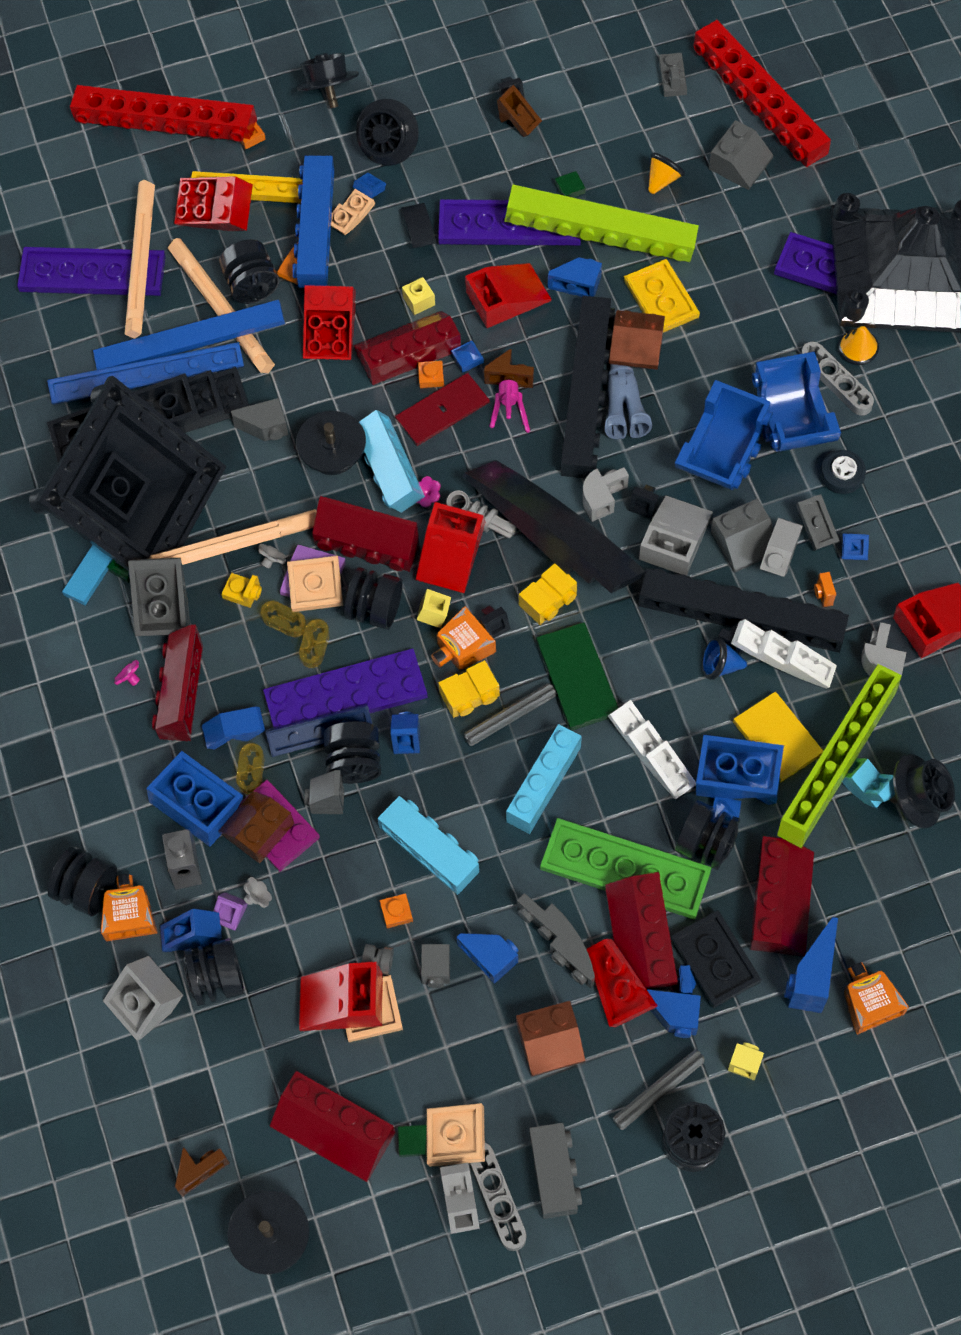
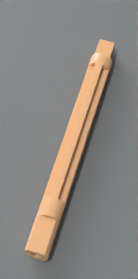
M146 180L140 181L138 185L125 335L134 339L142 333L155 185Z
M180 238L174 239L169 245L168 250L216 314L220 316L235 312ZM252 333L235 338L260 373H269L275 364Z
M314 509L150 555L148 559L181 558L182 565L305 531L314 528L317 511Z

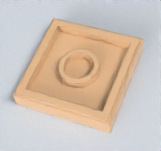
M338 556L287 562L292 612L343 606Z
M391 975L383 977L382 1026L346 1028L348 1042L403 1030Z
M482 1103L427 1109V1164L429 1167L485 1162L484 1106Z

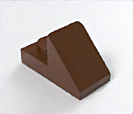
M511 85L497 99L500 121L510 120L523 137L528 136L542 122L514 85Z
M509 349L485 366L484 381L485 384L499 385L502 381L513 380L518 383V387L533 388L534 367L524 364L512 365V349Z
M183 1148L175 1188L182 1197L230 1163L221 1149L208 1151L200 1158L201 1162L196 1165L186 1149Z

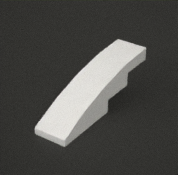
M746 619L739 621L731 643L781 671L826 689L830 687L837 666L798 640L790 642L772 630L765 632Z
M631 700L608 715L609 719L640 760L674 799L679 798L696 785L695 780L667 740H662L650 721H645Z

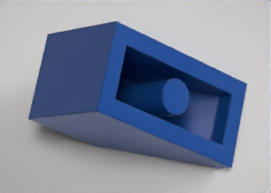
M579 257L552 269L548 273V289L580 297H595L602 275V263L593 259Z
M400 712L398 715H392L391 739L394 754L420 753V723L418 714Z
M191 909L160 925L162 952L198 948L200 945L205 947L222 938L219 912Z
M459 934L457 936V945L494 984L518 963V948L511 940L507 939L505 941L500 935Z
M647 990L658 1005V1007L650 1011L668 1032L674 1033V1036L679 1038H690L691 1035L697 1034L701 996Z

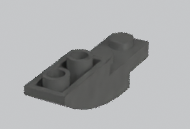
M524 893L517 900L518 915L525 922L535 924L539 928L537 931L545 940H553L550 944V957L560 967L565 965L572 972L571 976L580 985L586 984L591 988L595 981L592 963L580 936L572 924L553 904L544 911Z

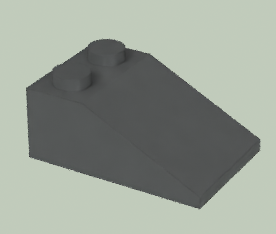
M181 558L129 560L135 636L169 635L190 625L188 597Z

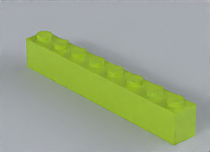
M513 184L505 222L514 225L528 226L537 230H546L564 236H573L586 241H596L609 246L623 247L632 251L646 252L654 256H664L686 262L691 261L699 225Z
M877 664L782 817L777 836L800 848L803 847L895 696L902 675Z

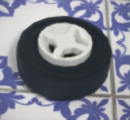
M838 450L826 456L821 465L820 476L823 484L829 490L839 494H848L861 487L865 480L866 467L858 454L848 450Z

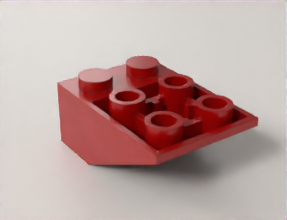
M236 176L180 178L174 224L223 231H247L253 184Z
M530 263L485 267L465 276L466 293L486 328L552 301Z
M305 285L303 359H352L356 289L354 287Z
M435 502L426 530L416 581L465 594L486 523L484 515Z
M959 583L921 592L897 605L893 619L921 659L961 638V585Z
M377 962L349 963L301 977L299 1030L311 1031L382 1026L383 973Z

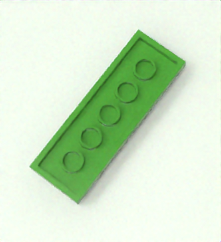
M559 818L556 820L540 865V870L606 891V884L631 876L659 872L665 910L694 920L696 919L712 869L709 866Z

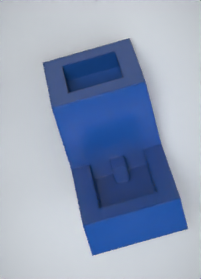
M260 707L221 713L202 724L206 746L208 749L213 750L231 739L248 742L265 731Z

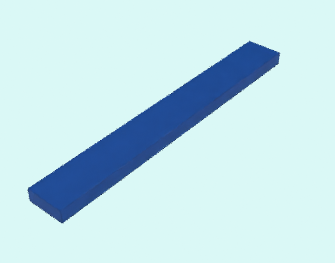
M279 300L93 350L96 368L100 370L166 357L284 325L285 320Z
M237 342L50 379L47 382L52 404L56 405L91 398L90 395L94 387L104 384L109 376H114L131 390L147 387L184 373L189 378L209 370L212 373H217L233 367H237V369L243 368L244 363L240 344Z

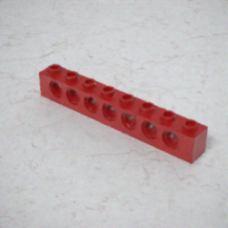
M718 20L695 32L694 49L696 53L708 62L710 68L722 77L724 83L736 92L740 100H744L752 113L759 116L766 128L772 130L778 137L780 143L788 147L797 161H801L805 167H808L828 155L831 139Z
M83 85L76 86L70 104L75 122L118 126L127 129L161 131L170 134L203 136L214 139H229L238 142L243 141L244 138L250 139L255 130V122L257 123L254 105Z

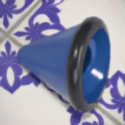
M720 637L711 639L704 650L702 670L705 677L709 680H714L717 677L747 667V662Z

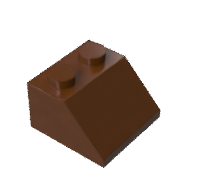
M253 791L218 832L260 864L294 825L291 812L274 799Z

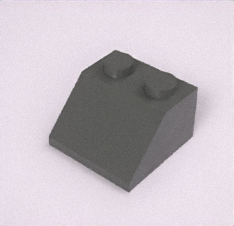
M735 120L711 151L709 170L749 190L773 159V154L756 130Z
M758 498L714 517L711 527V534L734 573L763 560L773 532L771 520Z

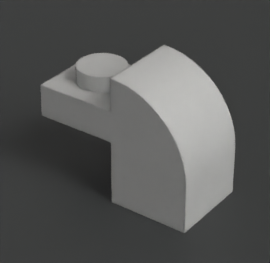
M625 467L619 470H610L604 476H601L598 469H595L586 477L583 485V506L591 522L614 513L615 500L612 494L628 487L629 475Z
M880 622L878 631H872L870 643H865L861 662L869 676H871L877 664L902 675L907 652L886 648L890 624Z
M469 1163L441 1167L440 1171L451 1234L480 1229Z

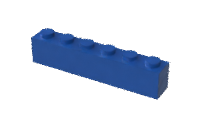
M304 156V165H300V180H303V185L298 186V197L301 199V204H297V218L300 219V224H296L295 234L296 238H299V243L294 244V257L297 258V264H293V278H297L299 288H305V285L328 286L335 172L333 156Z

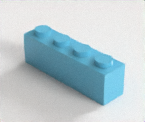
M375 410L359 421L366 436L364 450L366 455L364 458L375 474L373 479L384 494L382 499L386 506L402 513L423 499L425 495L390 418Z
M559 724L557 725L506 810L507 823L528 834L532 832L581 749V735Z
M399 796L377 818L379 828L458 895L479 873L478 858L471 851L462 850L458 846V841L451 834L446 833L445 835L438 829L439 825L431 817L427 816L425 818L421 815L415 803L409 799L405 801Z

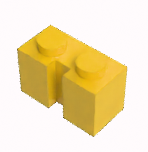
M553 564L541 575V578L536 583L532 582L519 594V606L541 625L546 620H552L557 615L558 609L564 604L569 605L576 598L577 582L560 567Z
M485 660L466 669L467 672L459 676L455 674L438 682L439 693L453 718L459 715L466 716L474 708L482 704L489 705L500 696L499 684Z

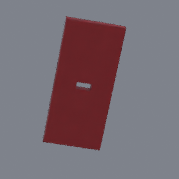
M466 373L395 416V419L415 445L419 446L490 403V399L469 373ZM442 406L446 411L442 412L439 407Z

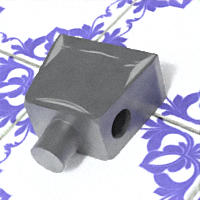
M186 829L162 835L167 867L175 889L201 885L202 880L195 840L191 831ZM180 870H190L188 873L179 874Z

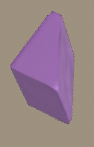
M222 893L217 898L213 912H219L220 924L222 926L236 930L248 904L241 898L228 893Z

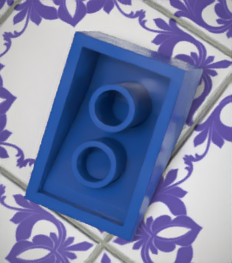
M704 735L696 781V796L711 798L716 796L728 799L777 797L784 745Z
M831 918L798 964L795 974L789 975L784 998L789 999L788 1008L822 1013L829 996L838 918Z

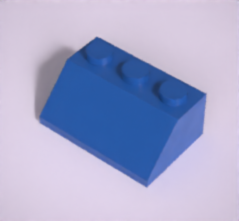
M183 751L146 788L149 802L183 828L189 829L194 836L209 847L221 836L218 832L219 829L238 809L243 799L241 793Z

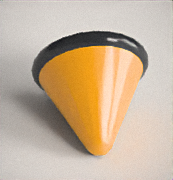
M655 152L651 153L648 190L651 194H655L684 176L685 171L667 157Z
M861 326L846 332L840 338L838 350L841 357L848 363L864 365L876 358L879 352V343L877 338L865 326Z

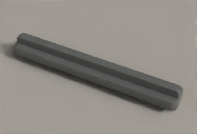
M547 683L464 733L466 742L473 746L556 696L554 687Z
M693 1050L618 1112L613 1117L616 1126L624 1130L701 1066L705 1060L703 1055L698 1050Z

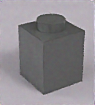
M422 944L421 977L422 983L427 984L428 987L441 988L444 987V984H450L449 944Z

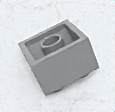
M147 956L125 966L103 1002L138 1041L172 1013L183 997V994L155 962Z

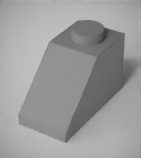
M778 518L760 569L785 577L803 525Z

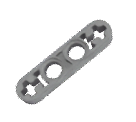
M817 342L806 343L802 348L801 354L808 352L817 353L816 358L820 362L819 367L821 370L820 380L856 415L869 414L874 403L872 394L822 345ZM825 366L833 367L835 373L831 375L825 374L822 368ZM842 382L849 383L852 389L844 391L840 389L839 384ZM858 400H859L860 402H863V401H866V402H867L866 405H865V404H860V405L857 404V403H858Z
M485 1143V1153H489L486 1156V1163L488 1168L491 1165H494L495 1168L486 1169L479 1174L478 1170H483L481 1162L470 1163L502 1245L507 1250L518 1251L526 1243V1231L493 1149ZM495 1175L499 1178L500 1185L496 1190L491 1191L485 1188L483 1182L487 1176ZM499 1202L508 1203L511 1207L510 1214L503 1218L498 1217L494 1212L496 1204ZM513 1218L516 1219L517 1222H513L511 1225L515 1233H521L517 1244H513L512 1241H506L505 1238L509 1236L507 1226L505 1225L503 1228H500L499 1224L508 1223Z

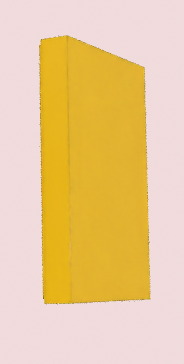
M667 259L624 276L625 284L643 313L665 316L663 333L699 318V310Z
M776 691L733 719V723L746 740L784 745L779 777L780 783L819 758L823 753L821 747Z

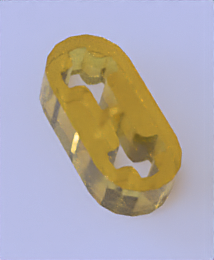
M268 601L261 607V617L267 626L291 637H299L305 633L307 629L306 620L300 612H292L290 607L277 601ZM274 610H276L278 616L272 615L271 618H269L268 612L272 613ZM298 620L300 626L295 625L291 628L289 622L295 623Z
M321 619L312 620L307 624L300 646L299 656L301 663L308 668L318 667L322 663L328 644L329 628L327 623ZM317 628H321L322 633H319L317 640H314L313 632L317 631ZM312 647H315L316 656L308 659L306 654H310Z
M255 743L243 746L239 754L236 782L240 791L245 794L252 793L262 783L265 758L262 748ZM251 752H255L256 756H258L254 757L253 765H250L247 757L251 755ZM248 772H252L253 778L250 786H246L243 781L248 779Z

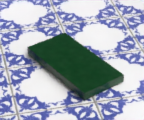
M585 622L536 637V642L569 729L572 731L609 719L608 715L617 710L618 705Z

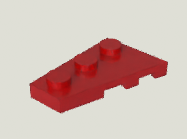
M604 939L586 949L592 963L595 983L609 1027H618L658 1007L612 939Z

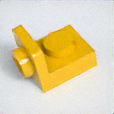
M231 573L221 595L223 599L251 608L254 600L257 601L259 599L262 586H260L258 576L252 575L251 579Z

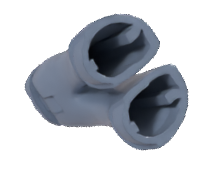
M610 364L611 370L608 372L607 384L608 414L605 421V433L612 439H624L626 437L627 426L623 411V403H626L631 438L643 437L652 429V422L642 406L634 371L630 366Z

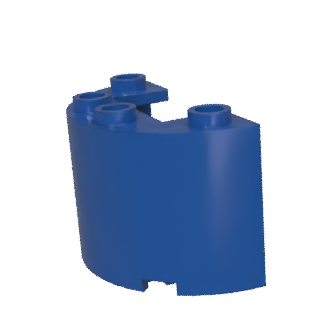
M815 352L756 362V372L752 373L753 386L757 387L758 397L771 401L769 411L773 412L768 426L763 428V438L765 442L769 441L771 447L776 452L835 442L840 438L841 431L835 413H827L818 386L821 370Z
M715 380L705 400L704 413L690 442L684 443L675 461V467L727 489H738L742 478L746 479L752 465L749 462L751 458H756L760 451L761 444L758 443L764 426H768L773 412L769 411L771 401Z

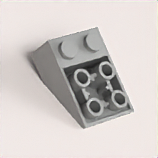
M665 496L649 524L641 543L639 560L679 574L688 575L713 512Z

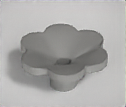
M264 544L258 546V551L265 556L261 563L263 566L271 568L273 562L285 564L286 556L278 552L276 548Z
M253 877L247 879V883L244 884V890L247 893L244 897L245 902L248 905L254 903L262 908H266L272 900L266 885Z

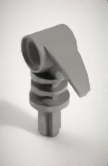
M460 490L449 494L447 498L448 506L453 507L454 501L462 498L466 500V504L462 508L463 510L484 515L486 521L484 532L487 533L491 529L506 538L513 536L516 526L497 516V509L493 508L491 511H488V506L480 507L479 501L471 502L468 495Z

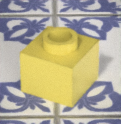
M423 277L402 287L403 299L414 315L435 306V295Z
M427 589L421 600L416 620L441 628L447 617L451 597Z
M737 1043L728 1071L755 1080L764 1053L760 1052L759 1048L753 1044L743 1043L741 1045Z

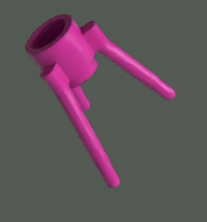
M513 380L502 381L499 384V393L495 394V405L490 427H495L501 402L506 406L507 419L511 418V406L517 402L525 431L529 433L530 427L522 401V393L518 392V383Z

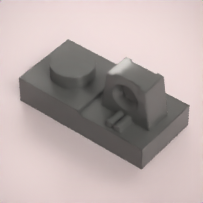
M682 53L660 54L659 67L664 97L687 95Z
M821 494L796 503L814 551L839 542Z

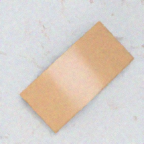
M354 189L343 205L339 203L333 211L331 227L344 235L348 234L375 205L374 200Z

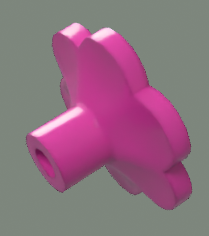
M429 476L424 477L419 484L425 497L416 503L427 508L432 502L439 500L441 485Z
M135 660L125 666L115 677L114 683L119 685L127 680L132 686H135L140 681V678L135 674L139 667V661Z

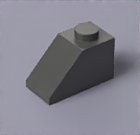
M279 398L231 411L235 428L263 441L278 440L283 436L289 435Z
M334 770L310 780V789H305V805H309L311 814H343L344 785L340 770Z

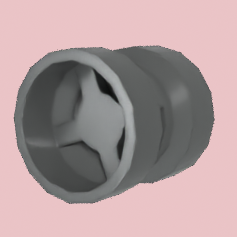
M366 944L362 963L377 962L382 973L389 975L393 962L394 948L384 947L380 949L373 944Z

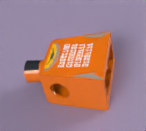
M465 606L438 632L437 644L440 649L433 653L431 657L439 668L451 660L461 670L496 652V641Z
M130 874L117 876V889L108 890L104 893L101 934L105 940L113 941L157 934V927L144 887L133 886V876Z
M863 962L848 968L854 982L846 986L844 996L857 1035L905 1015L909 1007L883 971L869 975Z

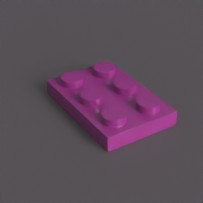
M266 780L254 792L274 799L291 812L294 825L265 857L278 872H281L315 843L320 836L280 792ZM247 797L241 801L240 805L247 799Z

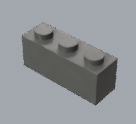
M563 1123L529 1128L543 1219L577 1214V1205H582L580 1187L574 1188L573 1176H577L575 1158L569 1159L568 1148L573 1147L570 1130L565 1131Z

